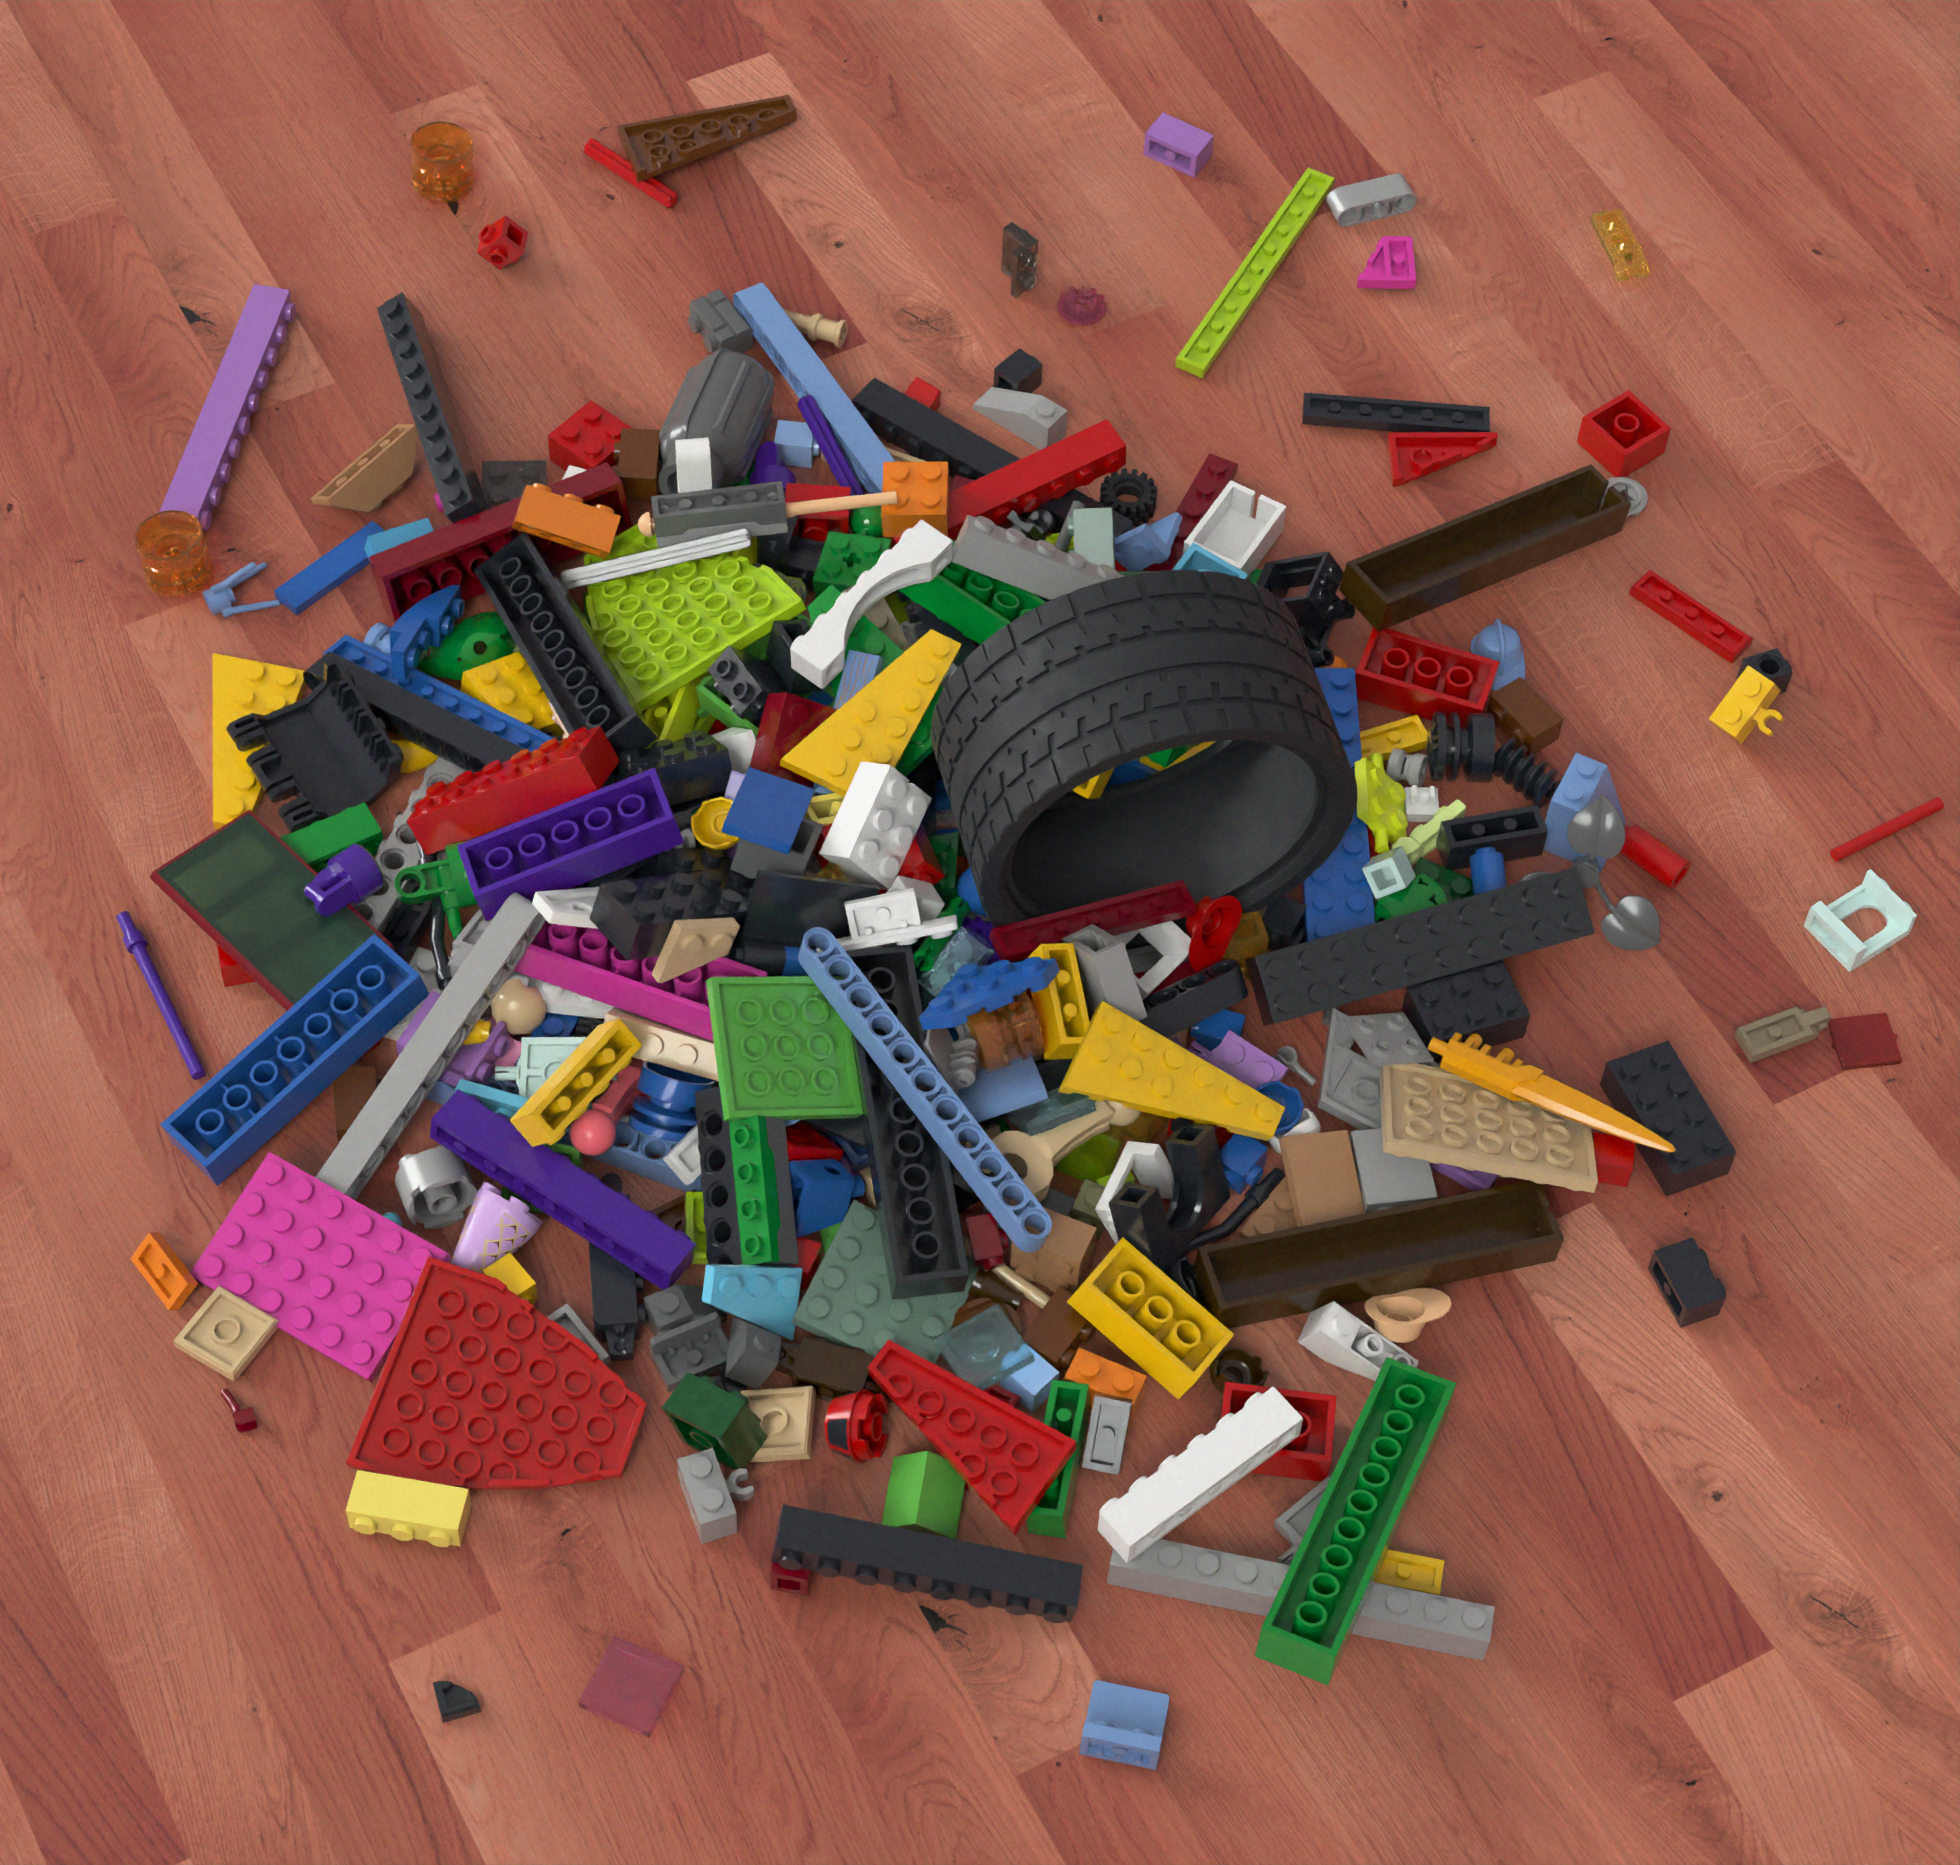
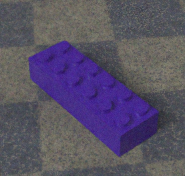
M654 767L457 845L474 898L487 922L495 917L507 898L515 892L533 902L535 892L570 889L684 844V840Z

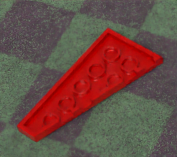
M889 1339L867 1367L872 1379L1014 1536L1077 1449L1076 1441Z

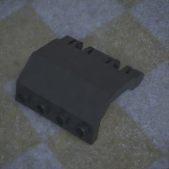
M337 657L324 662L323 681L305 699L267 715L251 713L234 720L226 728L241 752L264 744L265 747L248 755L246 762L265 793L268 794L271 802L277 803L296 795V799L289 803L287 802L278 811L290 833L308 827L315 821L324 820L341 813L348 807H355L364 802L367 807H370L400 777L401 764L404 761L403 753L398 744H392L388 738L384 722L381 718H376L372 713L366 694L363 692L359 693L351 671L347 667L343 668Z

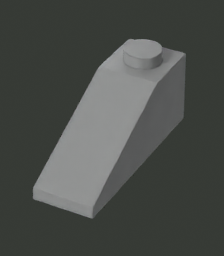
M991 387L973 404L974 410L1039 450L1060 441L1066 435L1067 410L1043 395Z

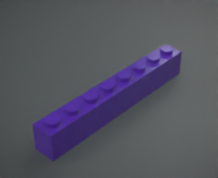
M458 1089L432 1117L430 1138L662 1290L672 1287L692 1263L696 1244L692 1242L687 1234L679 1230L675 1231L663 1223L655 1213L643 1210L632 1203L630 1198L624 1193L615 1192L603 1184L595 1174L585 1172L575 1166L564 1154L555 1153L543 1144L532 1147L506 1116L497 1115L475 1096H468Z

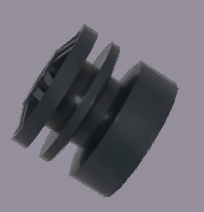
M1434 712L1427 735L1426 747L1432 781H1441L1446 767L1447 780L1454 782L1459 767H1463L1467 782H1490L1495 760V722L1491 713H1469L1465 727H1461L1457 712L1450 713L1448 724H1446L1444 712Z

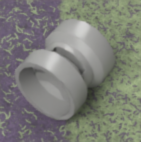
M1394 748L1388 760L1386 774L1395 782L1404 780L1408 781L1411 786L1417 785V787H1421L1427 774L1428 755L1420 753L1409 755L1405 750Z

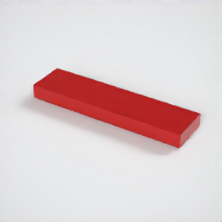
M1652 570L1646 572L1630 588L1629 595L1731 664L1752 644L1753 638Z

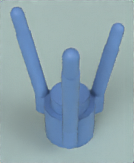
M251 562L222 582L203 591V597L211 613L216 615L221 612L223 617L227 618L237 613L279 606L281 604L280 600L231 606L232 603L236 602L231 589L265 569L267 564L263 562L256 566L255 562Z

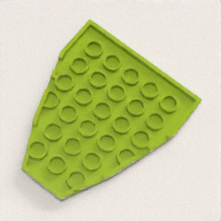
M638 524L614 538L610 553L606 559L587 554L584 556V565L657 549L656 535H652V537L644 536L640 532ZM727 553L586 585L588 588L586 607L592 630L641 711L651 707L656 702L707 672V669L728 646L742 650L771 632L773 621L791 620L806 610L803 600L770 567L762 565L760 568L750 565L748 558L740 555L735 559L728 556Z

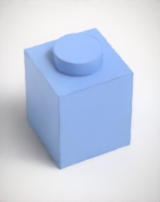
M778 420L774 443L779 447L780 458L786 466L812 468L813 457L819 456L820 448L807 423Z
M1028 1345L1018 1353L1015 1351L1010 1353L1000 1367V1386L1020 1396V1403L1032 1413L1049 1398L1052 1380H1059V1372Z

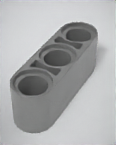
M1392 174L1341 186L1332 190L1326 198L1327 205L1337 223L1342 227L1403 214L1410 211L1417 202L1416 195L1402 174Z

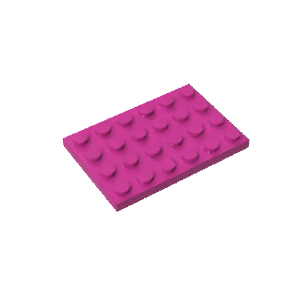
M269 1152L190 1273L196 1281L215 1291L220 1286L274 1317L279 1322L277 1324L278 1329L372 1383L388 1358L427 1257L429 1256L448 1263L451 1256L442 1249Z

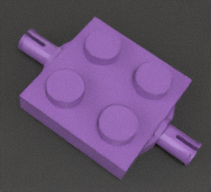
M1230 1030L1220 1045L1212 1050V1052L1196 1041H1193L1191 1046L1202 1054L1197 1053L1190 1047L1188 1048V1051L1255 1090L1258 1086L1265 1083L1281 1082L1289 1071L1288 1067Z

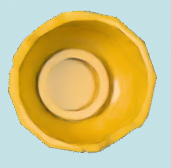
M718 797L704 801L696 814L692 815V834L703 846L714 850H726L735 846L740 841V838L722 832L724 821L734 800Z

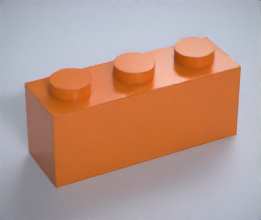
M542 484L526 485L512 528L606 559L610 553L621 516L614 514V510L608 506L597 504L593 507L584 504L582 498L572 494H564L563 497L551 493L552 489Z

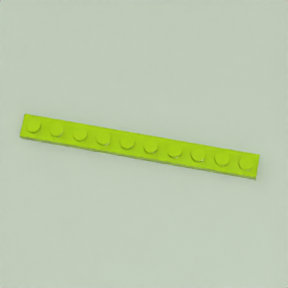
M1307 168L1177 356L1175 367L1201 378L1205 376L1333 188L1335 178Z

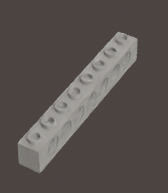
M439 756L434 764H430L427 767L424 781L419 789L412 791L408 807L404 813L396 817L393 831L388 839H383L379 845L375 860L383 873V887L357 904L349 903L381 934H383L402 903L395 891L394 880L396 875L402 869L418 865L420 860L416 845L417 839L406 820L415 810L414 805L427 795L425 791L430 786L440 781L448 784L453 782L457 776L466 772L461 767ZM440 851L433 853V855L437 857ZM407 879L402 883L401 889L406 893H410L420 883L415 879ZM340 920L330 926L329 935L324 943H319L314 951L313 961L316 965L318 978L324 979L363 944Z

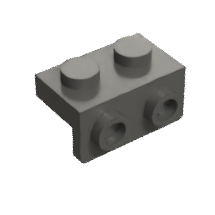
M718 1312L708 1315H697L687 1324L675 1329L666 1328L661 1330L655 1337L650 1339L651 1358L668 1392L675 1390L687 1372L695 1376H709L718 1372L721 1366L726 1367L729 1342L721 1328V1318Z

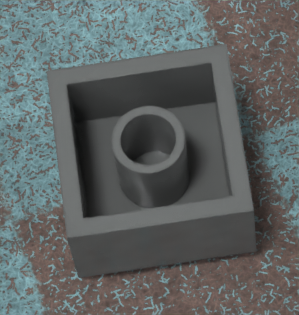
M804 818L789 855L740 839L730 870L741 873L750 879L756 878L757 870L805 876L824 825Z

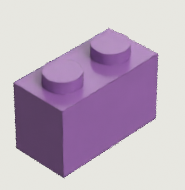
M1162 113L1145 133L1143 155L1195 178L1212 157L1214 135L1166 113Z

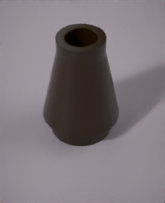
M979 1268L967 1293L975 1297V1299L990 1298L992 1302L1000 1303L1003 1306L1004 1302L1015 1311L1024 1295L1023 1292L1017 1290L993 1270L986 1271L982 1268Z

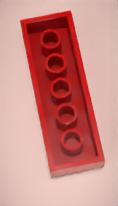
M601 726L590 730L582 727L569 734L568 738L558 741L557 738L550 739L543 743L539 749L532 752L529 749H524L503 763L500 760H495L484 766L482 771L474 774L472 771H466L448 784H445L443 781L433 784L425 791L427 795L414 805L415 810L406 822L425 855H430L445 849V845L473 839L599 790L620 760Z

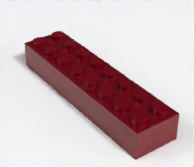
M607 462L548 485L552 489L551 493L563 497L564 494H572L582 498L584 504L593 507L600 504L612 508L614 514L621 516L615 537L632 527L622 481ZM521 497L369 556L383 608L392 622L395 624L407 610L427 596L452 585L460 586V598L464 599V601L485 593L486 591L474 569L523 532L512 528ZM529 534L547 554L553 565L585 553Z

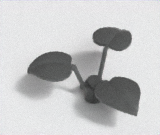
M1600 795L1592 803L1577 812L1568 825L1567 837L1571 847L1580 854H1588L1577 857L1573 861L1571 868H1577L1582 888L1588 889L1594 886L1607 908L1611 911L1601 922V929L1606 939L1611 944L1622 949L1645 950L1656 946L1661 940L1657 909L1650 900L1640 895L1625 896L1620 899L1615 907L1599 881V867L1595 860L1596 855L1603 858H1613L1621 851L1625 841V829L1619 812L1608 798ZM1543 871L1532 872L1522 877L1515 884L1546 876L1550 873Z

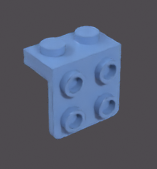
M1175 512L1150 525L1145 523L1116 537L1115 560L1128 571H1143L1152 564L1164 562L1171 554L1170 549L1175 537L1179 533L1182 516Z

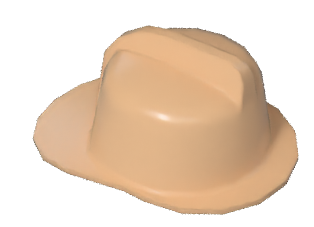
M1416 1288L1388 1295L1374 1296L1367 1300L1364 1308L1374 1321L1375 1331L1391 1342L1407 1343L1419 1337L1426 1322L1436 1320L1447 1314L1452 1303L1450 1297L1442 1291L1433 1288Z

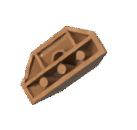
M396 424L385 436L377 440L310 499L312 503L366 513L379 509L383 504L382 501L390 494L402 489L404 486L403 482L413 474L418 437L416 425Z

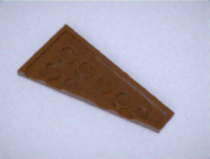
M784 95L617 125L618 137L637 182H641L796 121L797 113L790 96Z

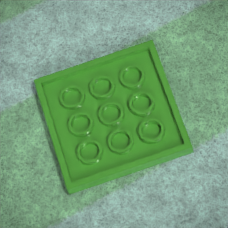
M809 976L711 977L706 981L724 1121H738L756 1115L785 1120L858 1118L863 1114L852 1032ZM832 976L834 979L844 980L842 976Z

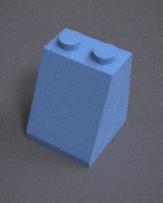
M1575 753L1550 801L1545 820L1548 833L1543 850L1571 862L1579 856L1588 855L1580 854L1571 847L1567 837V829L1573 816L1600 795H1604L1615 806L1625 826L1626 820L1606 764ZM1596 855L1595 860L1598 863L1599 873H1601L1608 858Z

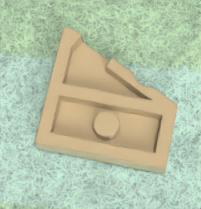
M733 917L674 920L653 969L652 976L658 983H664L727 955L740 925Z

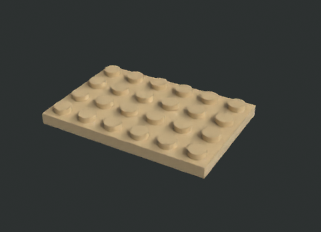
M1418 1063L1379 1067L1383 1152L1397 1157L1426 1160L1433 1164L1442 1163L1462 1167L1469 1171L1478 1170L1506 1178L1514 1177L1533 1181L1537 1184H1550L1566 1187L1573 1191L1581 1190L1594 1193L1598 1178L1591 1127L1569 1120L1526 1101H1512L1442 1068Z

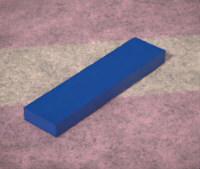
M371 521L275 589V598L280 600L284 606L297 616L370 564L364 550L367 537L385 530L374 521Z

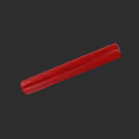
M590 138L588 142H585L583 147L585 148L584 153L667 208H672L674 204H677V192L654 177L637 182L628 160L594 138Z

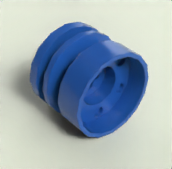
M643 1062L637 1088L649 1096H638L633 1099V1107L636 1110L630 1111L628 1124L653 1137L679 1142L697 1124L695 1092L714 1088L715 1080L652 1062Z

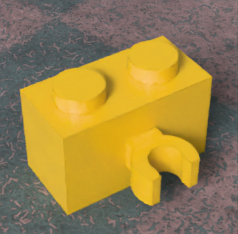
M1747 666L1709 720L1715 727L1740 744L1744 742L1757 723L1759 729L1765 735L1772 736L1774 733L1766 727L1767 720L1776 718L1778 721L1783 722L1784 718L1778 711L1767 709L1780 693V689L1774 682L1750 666Z

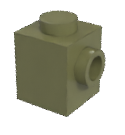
M1085 1179L1069 1217L1096 1227L1095 1240L1099 1241L1105 1226L1095 1208L1105 1187Z

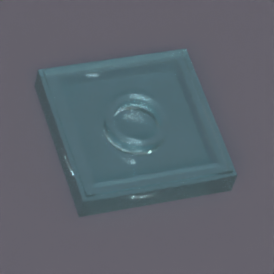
M1059 1087L1047 1092L1048 1098L1046 1100L1016 1109L1007 1114L1013 1124L1029 1136H1033L1097 1110L1094 1101L1088 1099V1095L1075 1092L1071 1094L1058 1092Z
M998 1304L934 1339L937 1349L955 1375L981 1390L987 1389L1035 1361L1033 1353Z

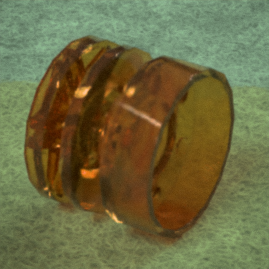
M431 122L418 127L410 140V158L412 161L410 170L413 190L421 197L433 202H453L465 197L472 190L474 184V142L471 134L464 127L451 122Z
M162 511L146 518L138 526L134 535L135 547L139 560L142 563L146 583L153 592L164 597L177 598L189 596L201 590L209 582L213 573L212 560L206 546L202 525L195 516L185 511Z
M1026 992L1013 996V1003H1009L989 1013L983 1007L979 1012L967 1016L971 1037L977 1040L980 1045L978 1056L986 1073L1010 1066L1008 1049L1013 1047L1022 1061L1027 1060L1028 1052L1025 1044L1029 1042L1035 1056L1045 1053L1042 1023L1034 1002Z

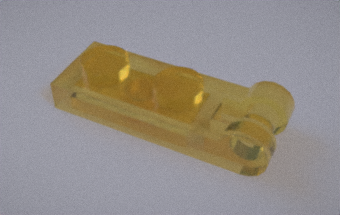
M1621 209L1592 213L1590 222L1614 267L1617 281H1625L1630 276L1635 275L1638 278L1648 276V261ZM1632 260L1633 264H1627L1626 261Z

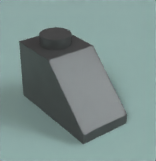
M676 1284L644 1298L645 1318L654 1337L661 1330L666 1328L675 1329L687 1324L692 1318L700 1314L708 1315L718 1312L721 1323L727 1321V1315L724 1311L718 1308H711V1305L702 1302L703 1287Z
M735 1317L731 1322L725 1377L758 1390L778 1365L781 1336Z

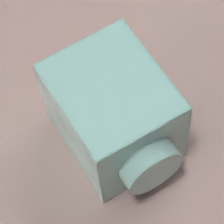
M1402 846L1372 857L1362 868L1375 899L1406 888L1416 877Z

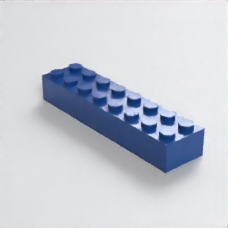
M373 934L160 1124L171 1142L212 1182L217 1186L220 1185L333 1083L335 1079L343 1074L427 998L429 992L421 975L380 938Z

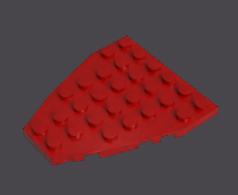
M428 1256L346 1464L348 1467L360 1471L469 1490L544 1489L622 1478L648 1407L635 1392H632L625 1385L624 1381L615 1372L613 1373L599 1359V1356L588 1345L553 1319H548L526 1299H521L499 1279Z

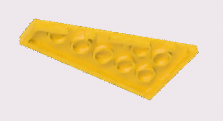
M932 629L929 630L781 758L780 766L845 797L861 761L886 764L896 768L954 662L961 643Z

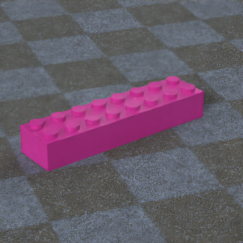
M545 921L543 927L513 969V971L713 1042L706 981L711 977H768V973L720 957L664 983H658L652 976V972L659 956L627 961L599 929L550 924L548 921Z

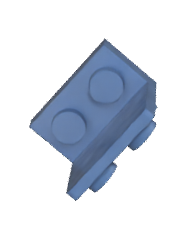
M1095 1680L1086 1722L1083 1727L1079 1754L1156 1770L1170 1700L1169 1695Z

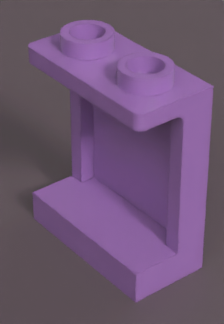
M431 990L396 1042L398 1056L441 995L440 993ZM499 1021L495 1028L492 1027V1032L485 1043L461 1046L438 1080L454 1087L457 1086L460 1078L478 1084H486L491 1076L494 1063L498 1057L502 1058L509 1048L510 1038H508L507 1024Z

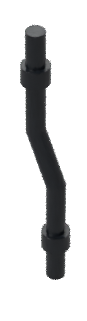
M416 841L420 856L418 865L439 861L433 853L425 855L420 844ZM440 896L432 898L430 946L437 968L435 973L437 985L440 990L444 991L452 977L444 944L446 912L443 911Z
M1275 1167L1259 1184H1254L1245 1193V1199L1222 1224L1200 1232L1176 1260L1186 1257L1189 1252L1198 1249V1247L1209 1245L1230 1236L1255 1209H1258L1270 1197L1269 1194L1285 1177L1284 1173Z

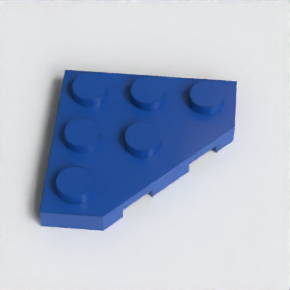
M1031 957L1022 962L1010 963L1008 960H1000L986 966H978L975 963L960 967L953 978L943 986L942 991L919 1016L922 1029L956 1027L968 1022L967 1016L979 1012L983 1007L989 1013L1014 1002L1013 996L1025 992L1029 987L1033 993L1046 988L1059 972L1056 958L1042 960L1041 957Z

